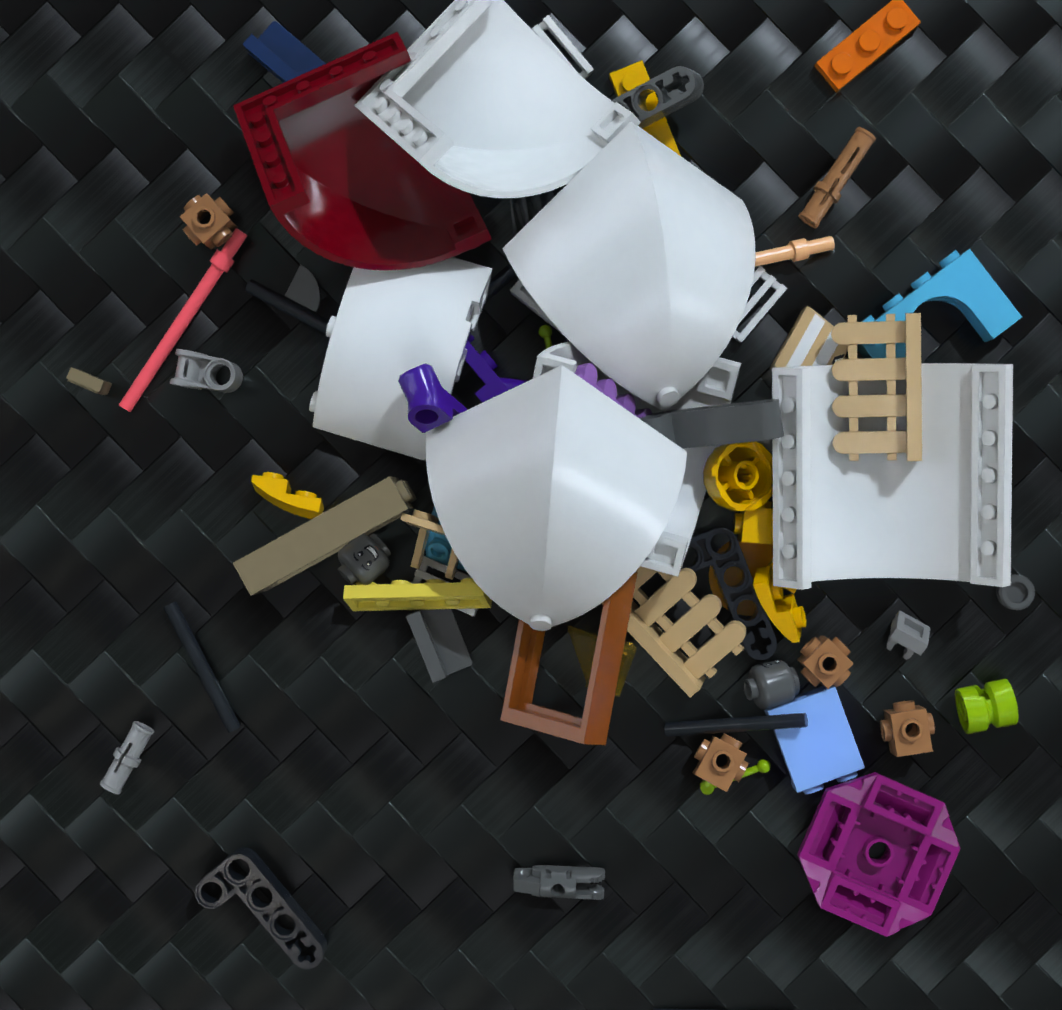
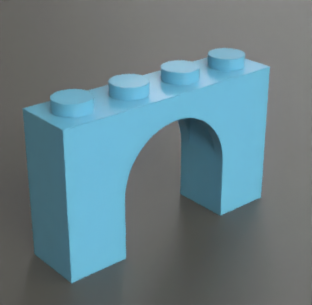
M968 249L962 254H959L956 250L939 262L942 269L931 277L927 271L910 284L914 289L904 298L898 293L882 306L886 312L874 319L870 315L861 322L886 321V314H895V321H905V313H913L922 303L927 301H943L958 308L983 341L987 342L996 338L1021 319L1022 316L974 253ZM886 343L857 344V350L863 358H886ZM895 343L896 357H905V343Z

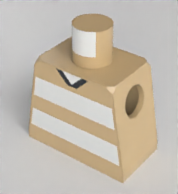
M806 306L801 310L770 369L772 370V368L833 365L839 359H848L845 357L848 352V345L835 343L831 337V331L834 326L812 308Z

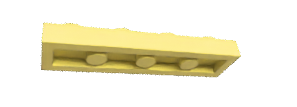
M465 578L455 583H447L440 579H429L425 583L416 584L406 580H394L391 584H376L372 582L368 585L357 582L356 585H344L343 594L344 601L352 611L491 608L492 599L482 591L472 578Z

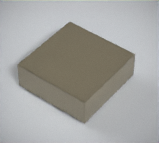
M73 367L70 368L66 377L69 382L104 396L105 394L108 395L112 386L110 382Z

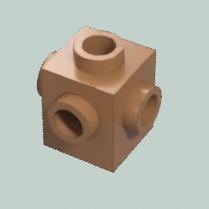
M207 193L202 197L197 195L184 206L185 212L180 216L187 224L182 230L196 246L202 242L211 250L215 246L219 247L227 242L233 235L232 231L238 227L230 219L234 212L220 196L214 200ZM209 214L211 215V219L207 224H200Z
M823 635L818 639L813 637L800 650L802 655L797 661L804 667L800 673L814 687L819 683L827 689L832 685L838 687L851 674L848 669L854 663L847 657L851 651L837 637L832 641ZM827 657H832L834 663L825 670L822 666L823 660Z
M913 700L895 702L893 703V709L884 710L885 720H880V729L883 741L889 742L890 753L896 757L933 752L930 735L935 734V724L932 714L927 713L926 708L915 705Z
M723 733L721 739L713 735L710 741L703 739L694 756L699 762L693 774L727 792L733 779L738 782L741 780L749 764L744 761L747 753L739 750L742 743ZM725 754L726 763L722 766H717V757Z

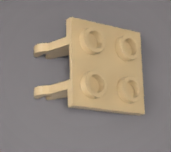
M414 509L412 516L402 513L401 521L420 528L411 562V567L419 569L430 531L446 535L442 526L438 524L439 519L437 517ZM453 549L451 550L445 578L451 580L455 576L459 561Z

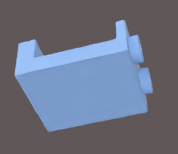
M832 685L829 689L824 686L796 695L790 703L764 710L766 715L807 714V727L773 730L790 774L792 787L797 793L801 791L805 795L815 793L824 788L823 783L837 779V782L848 781L858 776V770L865 768L835 686Z

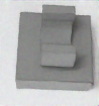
M899 610L892 620L887 649L891 651L893 646L899 643L905 647L903 652L904 659H909L914 652L921 656L929 643L930 627Z

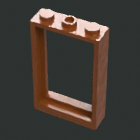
M635 572L615 593L604 601L583 717L532 704L545 631L534 630L529 624L519 619L501 721L581 744L606 745L638 572Z

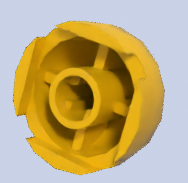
M758 442L724 444L716 447L707 458L703 470V483L708 495L717 505L732 511H753L765 505L773 495L771 453Z

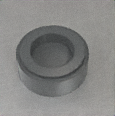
M1011 574V585L997 587L996 596L1002 606L1012 610H1022L1032 603L1035 589L1027 577Z

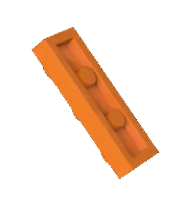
M892 0L817 61L814 66L837 93L918 27L921 21L903 0Z

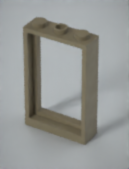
M389 476L233 562V565L250 595L268 591L339 552L349 541L362 534L369 535L402 516V513L408 514L413 511L415 507L412 502L417 500L416 495L408 481H402V479L399 480V478Z

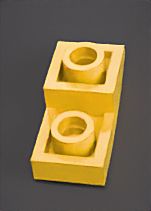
M264 472L262 476L252 475L251 482L255 491L273 505L308 519H313L323 513L324 506L321 498H316L317 495L308 491H296L295 495L291 494L289 481L284 479L283 475L273 472Z
M771 565L757 568L753 586L764 611L776 628L792 643L800 642L802 628L806 627L804 608L797 606L794 594L783 596V587L773 586Z

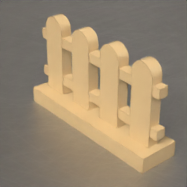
M905 313V321H895V314H886V321L857 322V315H848V322L836 324L831 331V337L835 343L848 345V359H839L832 366L834 378L839 381H848L849 395L838 396L832 404L835 415L849 418V431H842L835 435L833 439L834 449L838 453L849 454L850 461H859V454L887 453V460H897V453H906L907 461H922L921 313ZM886 343V358L857 359V344ZM895 343H905V357H896ZM886 380L887 394L858 395V381ZM896 380H906V394H896ZM906 416V430H896V417ZM858 417H887V430L858 431Z
M640 566L636 570L638 574L633 598L640 606L632 601L627 631L691 698L701 689L706 679L704 674L709 679L716 674L715 664L730 651L736 656L743 651L744 647L740 643L746 636V627L740 621H731L723 626L716 618L722 607L721 600L713 594H708L699 600L691 592L697 582V575L692 569L683 568L679 576L676 577ZM658 572L666 583L648 597L640 587ZM682 598L691 608L677 621L672 623L664 613ZM655 621L662 627L664 632L654 623ZM705 625H708L715 635L697 649L689 639ZM679 648H681L689 657L687 658V657L679 650Z

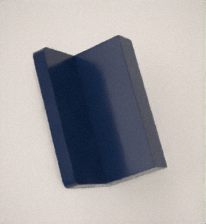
M273 21L258 39L251 33L242 44L251 57L282 83L326 64L277 21Z

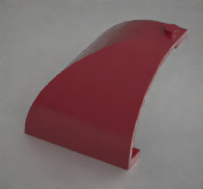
M398 31L233 105L267 202L280 224L292 237L314 253L333 262L367 270L387 271L423 267L449 259L470 249H475L479 245L492 240L470 193L455 188L431 174L354 106L384 73L411 62Z

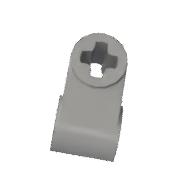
M176 349L175 354L179 357L175 377L171 378L170 384L223 393L234 392L241 386L243 373L237 364L223 358L212 357L199 352ZM223 367H228L231 372L230 380L224 385H219L216 380L217 372Z

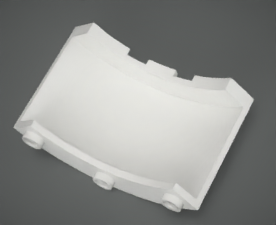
M455 257L423 267L405 270L384 271L354 267L337 316H331L327 325L326 337H330L318 391L313 393L309 406V411L314 412L313 427L426 461L427 432L422 433L408 420V401L398 382L399 377L406 371L426 363L432 365L441 386L448 393L452 394L454 383L459 381L468 352L465 346L470 330H475L488 297L493 269Z

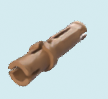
M862 127L856 128L855 133L837 157L823 181L816 183L813 188L815 193L803 211L798 215L804 223L813 228H818L819 223L831 205L839 201L841 190L856 170L872 143L876 140L871 132Z

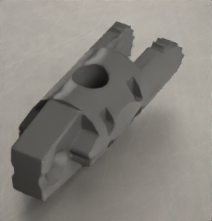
M553 865L515 868L513 891L529 893L537 897L601 900L604 898V887L590 883L602 882L605 878V870L598 867Z

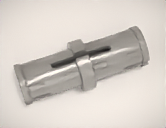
M139 721L132 723V727L120 748L117 747L113 753L115 758L100 782L101 787L114 794H121L122 788L133 768H137L140 765L141 759L139 757L151 735L155 732L151 727Z

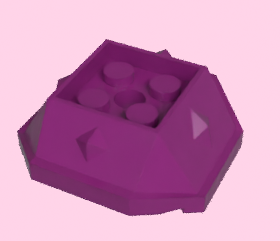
M874 772L825 789L797 856L816 902L821 909L888 937L900 931V929L932 915L961 848L944 802ZM883 842L885 844L884 853L878 858H871L869 856L870 847L874 843Z

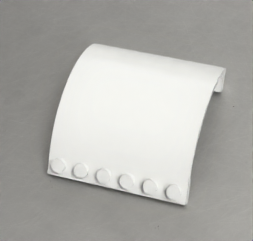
M921 363L922 461H907L906 453H897V460H887V453L859 454V461H850L849 454L838 453L833 447L835 435L842 431H849V418L838 417L832 409L833 401L838 396L849 395L848 381H839L832 375L833 365L772 368V399H779L784 431L783 437L772 439L773 586L804 590L811 588V582L860 578L937 579L997 587L1011 585L1013 364ZM886 380L858 381V395L887 394ZM896 380V394H906V380ZM906 416L896 417V430H906ZM858 417V431L887 430V417Z

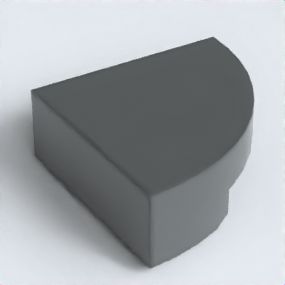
M300 264L285 297L318 313L321 305V293L318 282L313 274Z

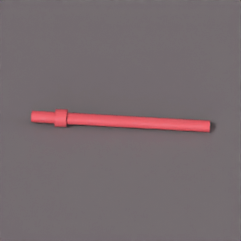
M235 228L233 235L225 243L221 251L216 250L210 259L211 266L119 403L120 407L128 412L133 410L223 272L228 273L234 264L233 257L248 235Z

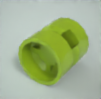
M1008 679L986 682L983 689L978 685H971L955 690L956 709L961 726L966 734L986 731L989 724L1000 728L1018 723L1017 701Z

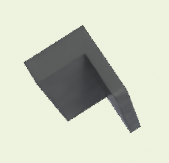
M452 609L418 610L406 616L432 683L472 665L473 661Z

